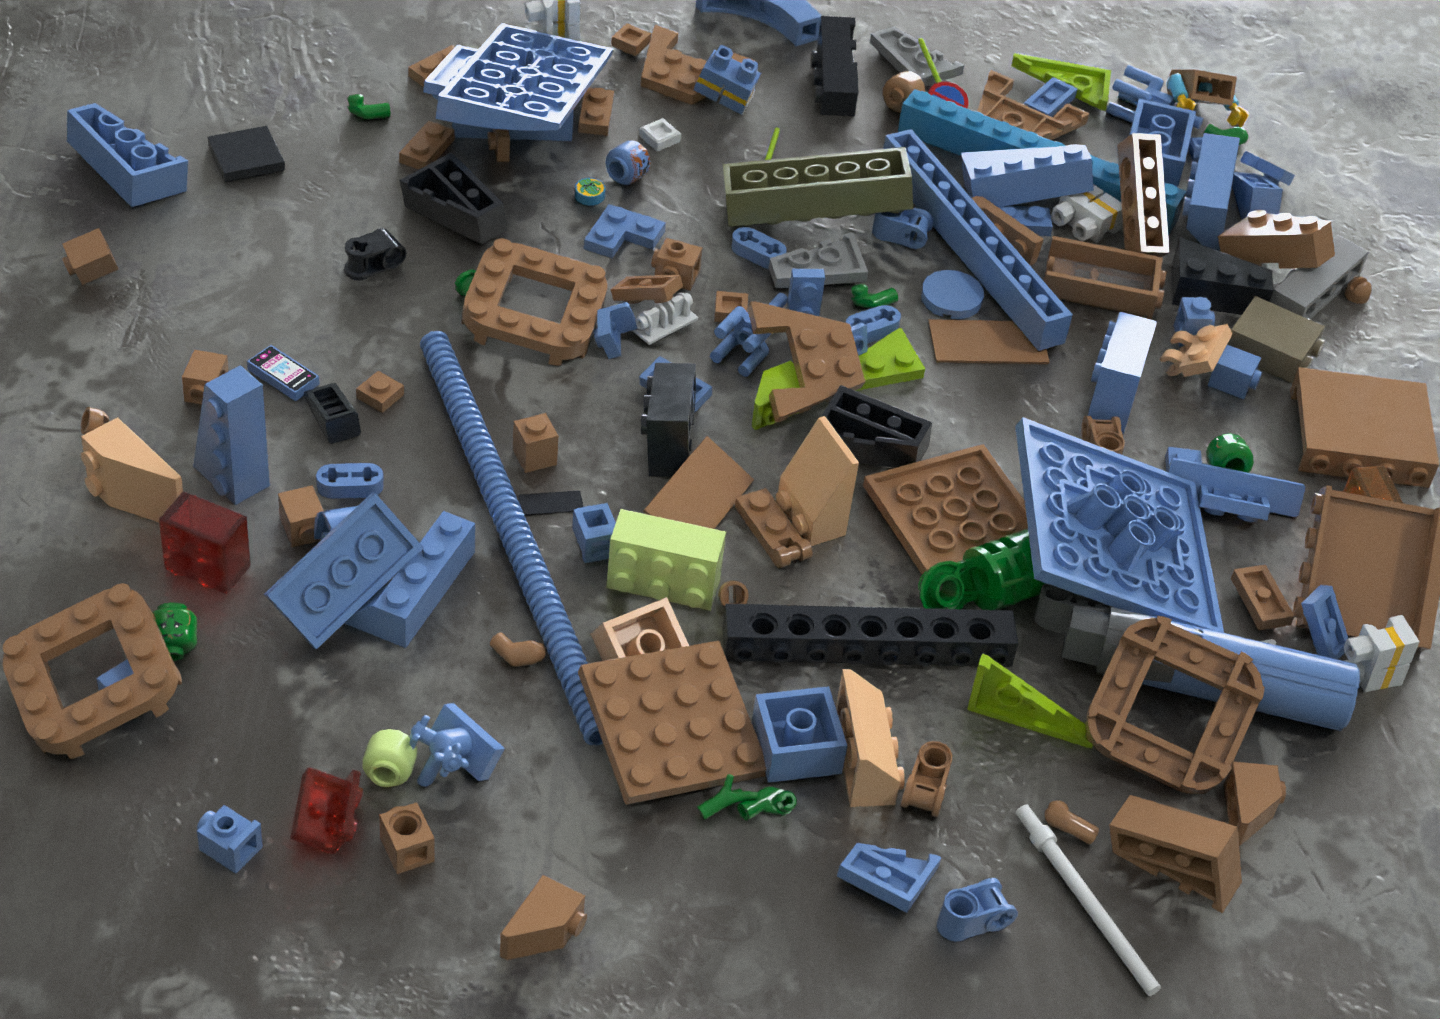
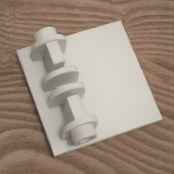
M680 292L664 303L644 300L636 304H629L638 327L632 331L650 345L698 320V316L690 311V305L693 304L691 295ZM620 301L614 305L625 303L627 301Z

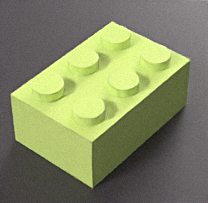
M620 509L610 538L606 588L646 596L656 600L667 597L669 602L711 611L721 576L726 532Z

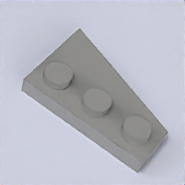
M896 27L871 33L869 43L899 72H914L922 79L924 86L936 83L918 43V39ZM938 50L929 51L941 81L963 75L965 65L958 61L953 64L943 59L944 54Z
M853 232L844 234L842 240L832 243L828 239L820 242L818 248L811 250L800 248L772 257L769 261V270L775 288H789L792 269H824V285L867 282L868 270Z

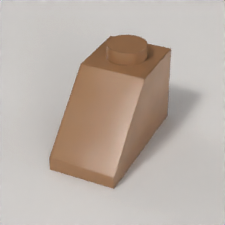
M1232 763V768L1224 783L1229 824L1238 827L1239 846L1272 820L1278 805L1283 804L1285 801L1286 785L1284 781H1280L1278 765Z
M542 875L501 932L500 957L510 960L564 948L572 935L577 937L585 926L587 914L584 913L585 895Z

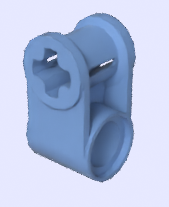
M917 208L904 210L900 213L879 212L875 213L872 233L877 239L900 244L911 249H919L926 244L928 239L927 232L932 229L934 219L928 211ZM920 217L921 220H920L919 224L917 225V220H918V218ZM915 233H917L916 240H913Z
M988 878L977 884L953 889L948 892L937 919V929L944 938L950 941H963L970 937L1006 928L1015 921L1018 911L1006 901L1001 892L1002 885L997 878Z

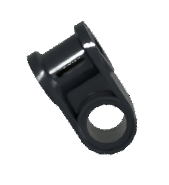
M384 228L377 229L360 237L351 238L345 243L348 261L344 265V273L353 280L368 279L373 275L399 267L404 262L407 251Z

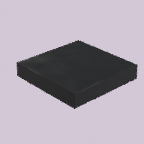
M267 125L207 137L208 146L225 182L285 170V161Z

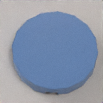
M942 270L926 277L922 284L921 300L925 307L935 315L943 317V314L951 315V319L959 320L969 318L979 312L984 300V289L979 281L969 274L955 270Z

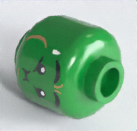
M1225 433L1215 437L1209 443L1206 450V460L1209 465L1247 473L1251 472L1254 464L1253 454L1246 441L1237 434Z
M170 602L159 605L157 610L152 612L155 616V621L173 661L181 660L184 658V654L190 653L196 647L197 617L192 611L188 610L186 605Z

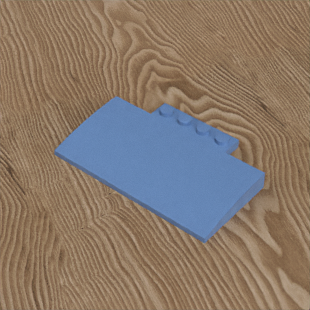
M501 24L479 50L457 45L424 81L423 93L432 94L433 98L438 99L436 119L492 129L558 131L612 56L613 49Z

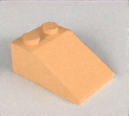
M825 416L818 418L780 476L779 489L776 493L777 504L787 514L797 532L803 539H807L811 546L846 535L859 465L858 460Z
M118 417L81 436L83 445L81 458L86 466L87 473L85 484L93 496H99L110 507L180 530L186 527L181 476Z
M667 597L606 621L590 634L602 661L689 646Z

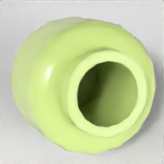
M380 730L368 742L363 756L362 768L366 776L376 785L381 787L399 786L405 783L412 774L417 758V747L415 746L413 750L410 746V737L399 730Z

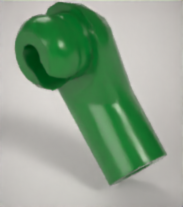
M361 94L349 95L347 98L349 112L365 120L391 117L388 102L371 105L364 104V97Z
M1209 124L1204 130L1206 134L1240 138L1238 146L1245 144L1248 140V133L1242 127L1222 130L1213 124Z
M863 284L855 285L851 289L853 295L851 298L852 302L856 306L872 309L882 305L888 306L896 303L899 299L898 293L894 288H889L876 294L868 293L867 285Z
M765 787L758 791L760 794L759 799L744 800L737 805L740 816L746 821L761 812L787 815L796 807L797 798L791 791L775 787Z

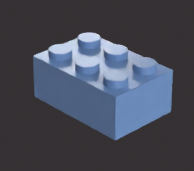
M1139 98L1130 135L1132 133L1161 134L1164 183L1172 184L1178 188L1196 111Z

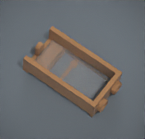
M1053 236L1044 282L1059 300L1066 299L1068 302L1143 317L1146 315L1147 319L1152 320L1154 309H1160L1162 306L1164 290L1159 289L1164 287L1167 271L1161 270L1163 257Z

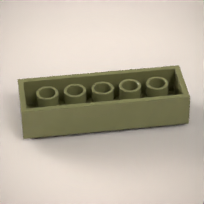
M905 147L723 164L729 227L737 226L742 228L752 224L763 223L776 225L784 221L794 220L807 222L812 219L826 217L838 219L843 216L858 214L869 216L879 212L900 213L904 210L913 209L912 174Z

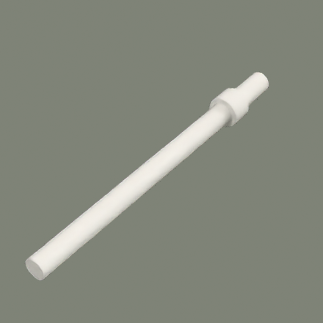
M1026 804L1018 808L1016 815L1029 831V839L1038 852L1045 853L1148 996L1157 993L1161 989L1160 984L1056 844L1057 837L1050 827L1040 822L1029 805Z

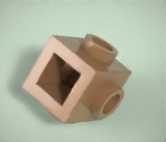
M666 238L661 249H656L652 257L651 266L655 268V275H680L683 284L682 289L691 290L700 272L702 247Z

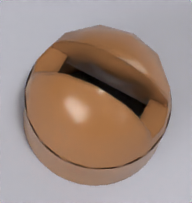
M1355 277L1348 283L1345 296L1351 302L1358 304L1366 303L1369 300L1372 285L1364 277Z
M87 407L81 420V433L87 434L109 422L108 415L100 409Z
M730 580L722 584L718 597L721 604L725 607L726 604H746L749 593L744 584ZM729 586H733L734 603H729Z

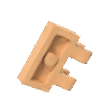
M1228 324L1205 326L1197 332V335H1192L1186 331L1175 332L1170 340L1171 344L1182 343L1184 346L1180 347L1179 351L1168 349L1162 354L1161 362L1170 361L1174 363L1170 365L1167 375L1176 376L1183 373L1184 377L1212 372L1227 346L1232 332Z

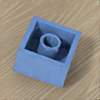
M829 686L756 694L752 725L762 748L768 783L842 774L847 742Z

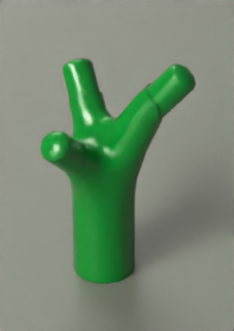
M727 774L724 785L719 793L697 806V809L702 818L706 820L734 803L748 799H759L760 794L759 792L743 791L740 788L731 790L734 776Z

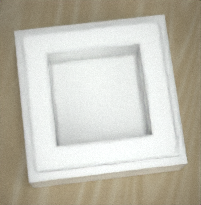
M664 118L640 127L639 137L657 152L681 141V133Z

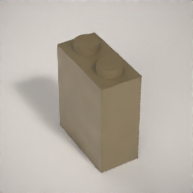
M1255 296L1231 329L1232 336L1227 345L1261 357L1258 369L1293 383L1298 367L1310 368L1314 359L1312 356L1317 358L1325 344V340L1321 339L1325 326Z

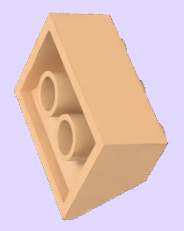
M843 669L836 710L847 742L843 771L850 807L895 805L898 790L904 789L905 777L903 767H897L896 763L898 758L897 737H891L890 733L892 728V710L890 707H885L882 691L851 669Z

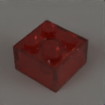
M183 491L159 518L164 568L174 575L186 577L202 584L208 589H215L228 595L251 566L247 516Z

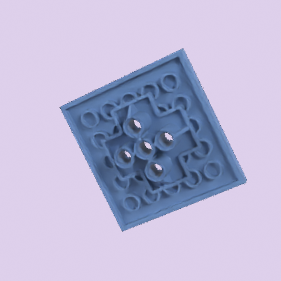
M1022 417L1015 428L1034 579L1118 609L1154 617L1163 616L1172 619L1171 621L1224 633L1195 482Z

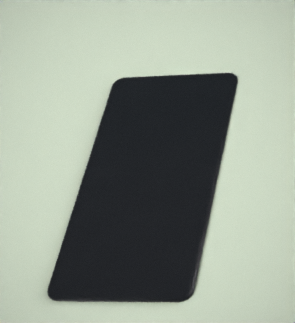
M580 491L519 495L520 507L524 515L571 512L573 509L583 507Z

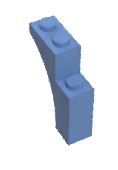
M696 0V8L701 13L722 12L755 19L782 33L795 46L818 40L822 15L806 0Z

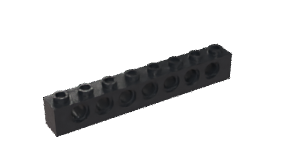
M726 604L722 627L726 660L740 662L964 667L978 666L982 654H985L1003 667H1012L1019 644L1014 613L1009 610Z

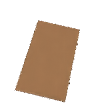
M928 319L936 362L1050 363L1047 349L1038 351L1013 321Z
M706 436L643 512L651 516L715 529L734 506L736 497L742 496L754 479L715 442Z

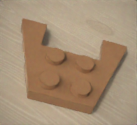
M655 25L641 76V86L691 105L706 98V96L693 89L707 61L689 57L678 50L672 49L678 42V33ZM733 53L732 59L740 63L744 59H748L736 53Z
M993 70L989 72L983 96L977 110L985 116L1007 122L1025 131L1034 132L1049 140L1084 126L1089 117V113L1067 103L1054 117H1050L1005 97L1012 90L1014 80Z
M756 301L750 302L747 310L753 334L784 332L787 334L800 388L772 389L769 399L775 423L782 422L788 416L799 412L801 414L808 411L812 406L821 402L831 401L840 385L854 391L863 386L865 379L849 323Z

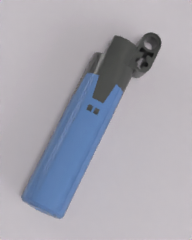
M1044 584L1037 602L1034 621L1042 628L1065 634L1062 658L1096 665L1095 672L1105 674L1127 628L1138 621L1157 617L1114 607L1107 609L1108 605L1050 584ZM1176 621L1170 622L1238 655L1242 651L1253 659L1252 663L1258 669L1263 686H1265L1262 701L1256 709L1257 712L1337 731H1342L1349 724L1356 704L1360 683V671L1357 664ZM1154 659L1142 683L1143 685L1217 702L1221 690Z

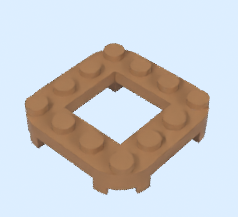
M497 239L494 241L493 246L484 252L464 299L461 324H465L468 330L475 334L474 341L479 344L485 345L488 337L540 351L550 354L548 364L561 366L562 360L573 359L578 356L583 359L588 352L589 343L597 323V310L603 309L606 297L607 281L605 279V270L600 266L590 265L538 248L511 243L507 239ZM513 275L572 291L560 324L499 306Z
M124 583L101 591L28 627L17 636L8 638L3 644V670L27 732L44 753L67 754L70 759L85 754L81 746L82 744L152 710L156 718L169 710L166 703L173 696L177 685L182 684L181 674L173 662L155 621L154 614L144 598ZM115 629L134 674L64 708L50 675L51 668L48 661Z
M1157 616V618L1138 621L1130 625L1124 632L1089 706L1085 721L1086 737L1101 754L1178 791L1189 794H1205L1219 785L1232 768L1235 756L1264 695L1265 686H1263L1260 673L1252 663L1253 659L1246 653L1241 651L1238 655L1171 624L1172 619ZM1153 659L1221 690L1194 753L1125 722Z

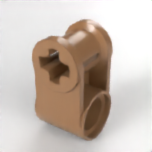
M1084 416L1081 428L1082 440L1122 455L1125 440L1121 431L1120 418L1113 416L1111 420L1092 419L1091 416Z
M930 741L921 746L912 774L909 775L901 807L914 806L930 811L932 816L938 818L953 756L951 749L946 744Z

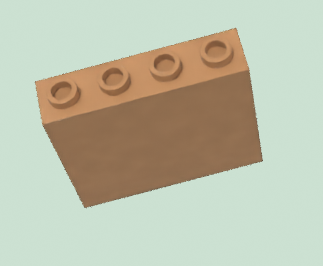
M1298 367L1290 389L1291 399L1298 400L1303 456L1298 466V471L1430 488L1439 467V460L1426 383Z
M1328 485L1321 488L1319 493L1314 494L1311 503V514H1315L1313 528H1308L1305 537V548L1309 549L1307 562H1302L1299 571V583H1303L1301 597H1296L1293 606V614L1297 618L1296 627L1309 629L1301 603L1319 585H1328L1333 587L1348 637L1359 636L1363 624L1373 625L1380 630L1386 628L1389 618L1403 615L1420 641L1416 650L1424 651L1431 649L1440 597V507L1431 509L1332 490V486Z

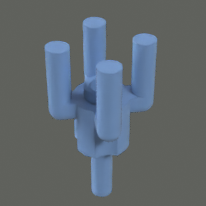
M1130 65L1126 67L1124 76L1148 85L1146 90L1119 79L1115 80L1112 90L1119 92V99L1137 106L1139 98L1171 106L1175 105L1173 96L1160 91L1163 86L1161 78ZM1113 102L1109 103L1106 110L1107 113L1133 123L1134 111ZM1195 115L1193 127L1199 129L1203 118Z
M778 293L769 305L783 308L787 303L788 297L784 293ZM741 306L736 307L714 330L718 338L724 339L710 353V358L715 363H720L739 344L743 346L746 352L751 353L738 367V372L742 376H749L769 354V348L765 340L772 333L753 334L749 314Z

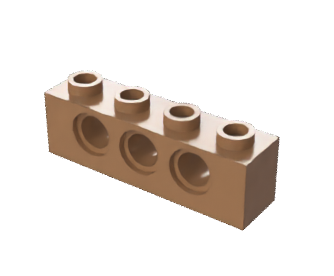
M1132 133L1117 145L1125 250L1164 257L1170 252L1161 134Z

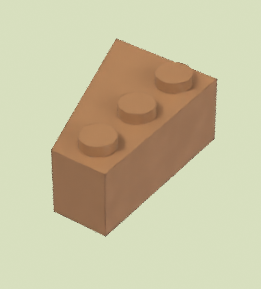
M1255 210L1248 213L1247 217L1218 236L1220 252L1262 266L1261 263H1278L1279 268H1318L1335 256L1331 221L1318 220L1314 216L1301 218L1293 217L1289 213L1269 214L1264 210Z
M1133 795L1127 798L1109 825L1113 853L1154 876L1161 872L1181 883L1178 889L1188 895L1194 890L1214 901L1212 908L1222 914L1242 883L1237 826Z

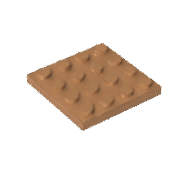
M984 444L864 477L863 487L921 574L938 562L961 561L965 551L969 548L983 545L986 542L994 541L1028 528L1024 499Z
M719 641L588 663L580 666L578 675L625 805L724 785L727 774L734 776L733 783L766 776V765L761 745Z

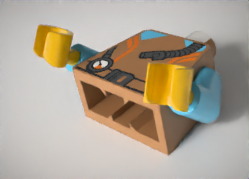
M1172 69L1166 89L1168 91L1167 94L1173 96L1174 100L1178 102L1176 107L1194 110L1195 103L1224 105L1227 111H1232L1227 118V122L1232 126L1238 125L1242 127L1248 118L1249 113L1238 106L1239 102L1234 95L1237 77L1189 69Z

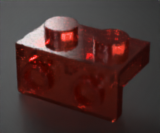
M308 767L302 774L290 839L335 854L345 841L350 842L358 824L357 819H354V812L363 794V788L359 787L361 772L353 769L344 780Z

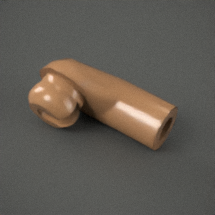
M501 632L493 636L490 641V647L514 667L533 665L541 662L546 656V649L540 642L530 640L513 643Z
M1055 800L1050 802L1048 809L1044 812L1045 820L1049 826L1071 834L1089 845L1094 842L1098 835L1099 828L1070 812L1067 804L1063 801Z

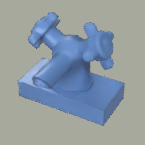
M454 703L444 704L431 729L426 727L431 718L426 715L412 727L409 737L410 746L413 750L418 741L428 745L431 752L417 779V783L424 787L433 783L439 770L442 777H447L449 772L457 771L460 767L465 768L478 781L488 780L505 749Z

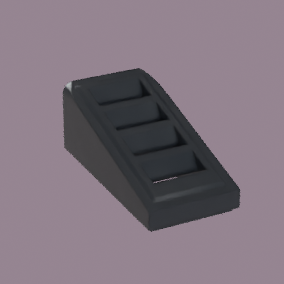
M336 383L304 392L305 399L330 444L351 439L361 434L358 413Z

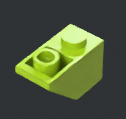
M791 360L763 371L754 403L751 425L754 430L775 424L769 399L772 389L800 388L795 366Z

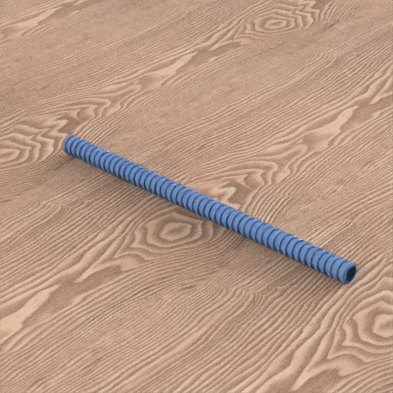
M432 331L421 339L420 348L437 385L449 418L452 421V425L455 428L467 461L470 464L477 485L483 495L492 521L496 526L502 545L509 557L523 595L533 614V619L557 672L558 679L565 690L564 693L576 717L575 719L583 734V739L586 744L601 745L603 741L578 675L580 666L588 664L582 652V647L564 610L560 596L550 577V573L547 570V566L523 514L514 489L510 484L501 459L497 454L498 452L449 338L442 331Z

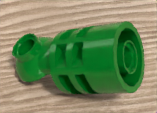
M1028 528L997 540L986 542L983 545L967 549L963 559L959 562L944 561L931 566L920 577L918 590L921 603L927 609H962L967 602L974 601L982 610H1000L1039 596L1042 586L1046 583L1034 579Z

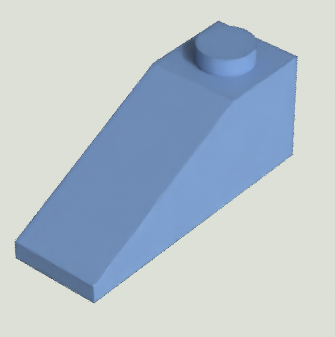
M1234 172L1232 188L1242 219L1247 217L1248 213L1255 210H1264L1269 214H1279L1282 188L1261 174Z

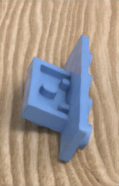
M1177 458L1171 459L1168 471L1171 474L1195 482L1199 506L1203 507L1205 512L1214 515H1224V512L1238 514L1237 517L1248 522H1257L1258 519L1268 520L1269 512L1297 517L1305 492V486L1302 483Z

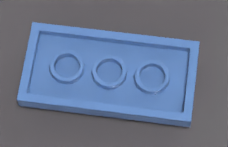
M371 493L267 590L264 595L313 648L317 649L404 567L423 546L378 495Z

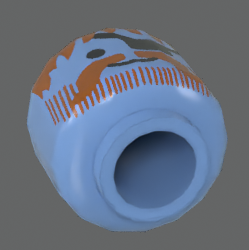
M626 141L612 149L606 156L605 162L609 176L621 185L632 184L645 176L651 164L647 150L636 141Z

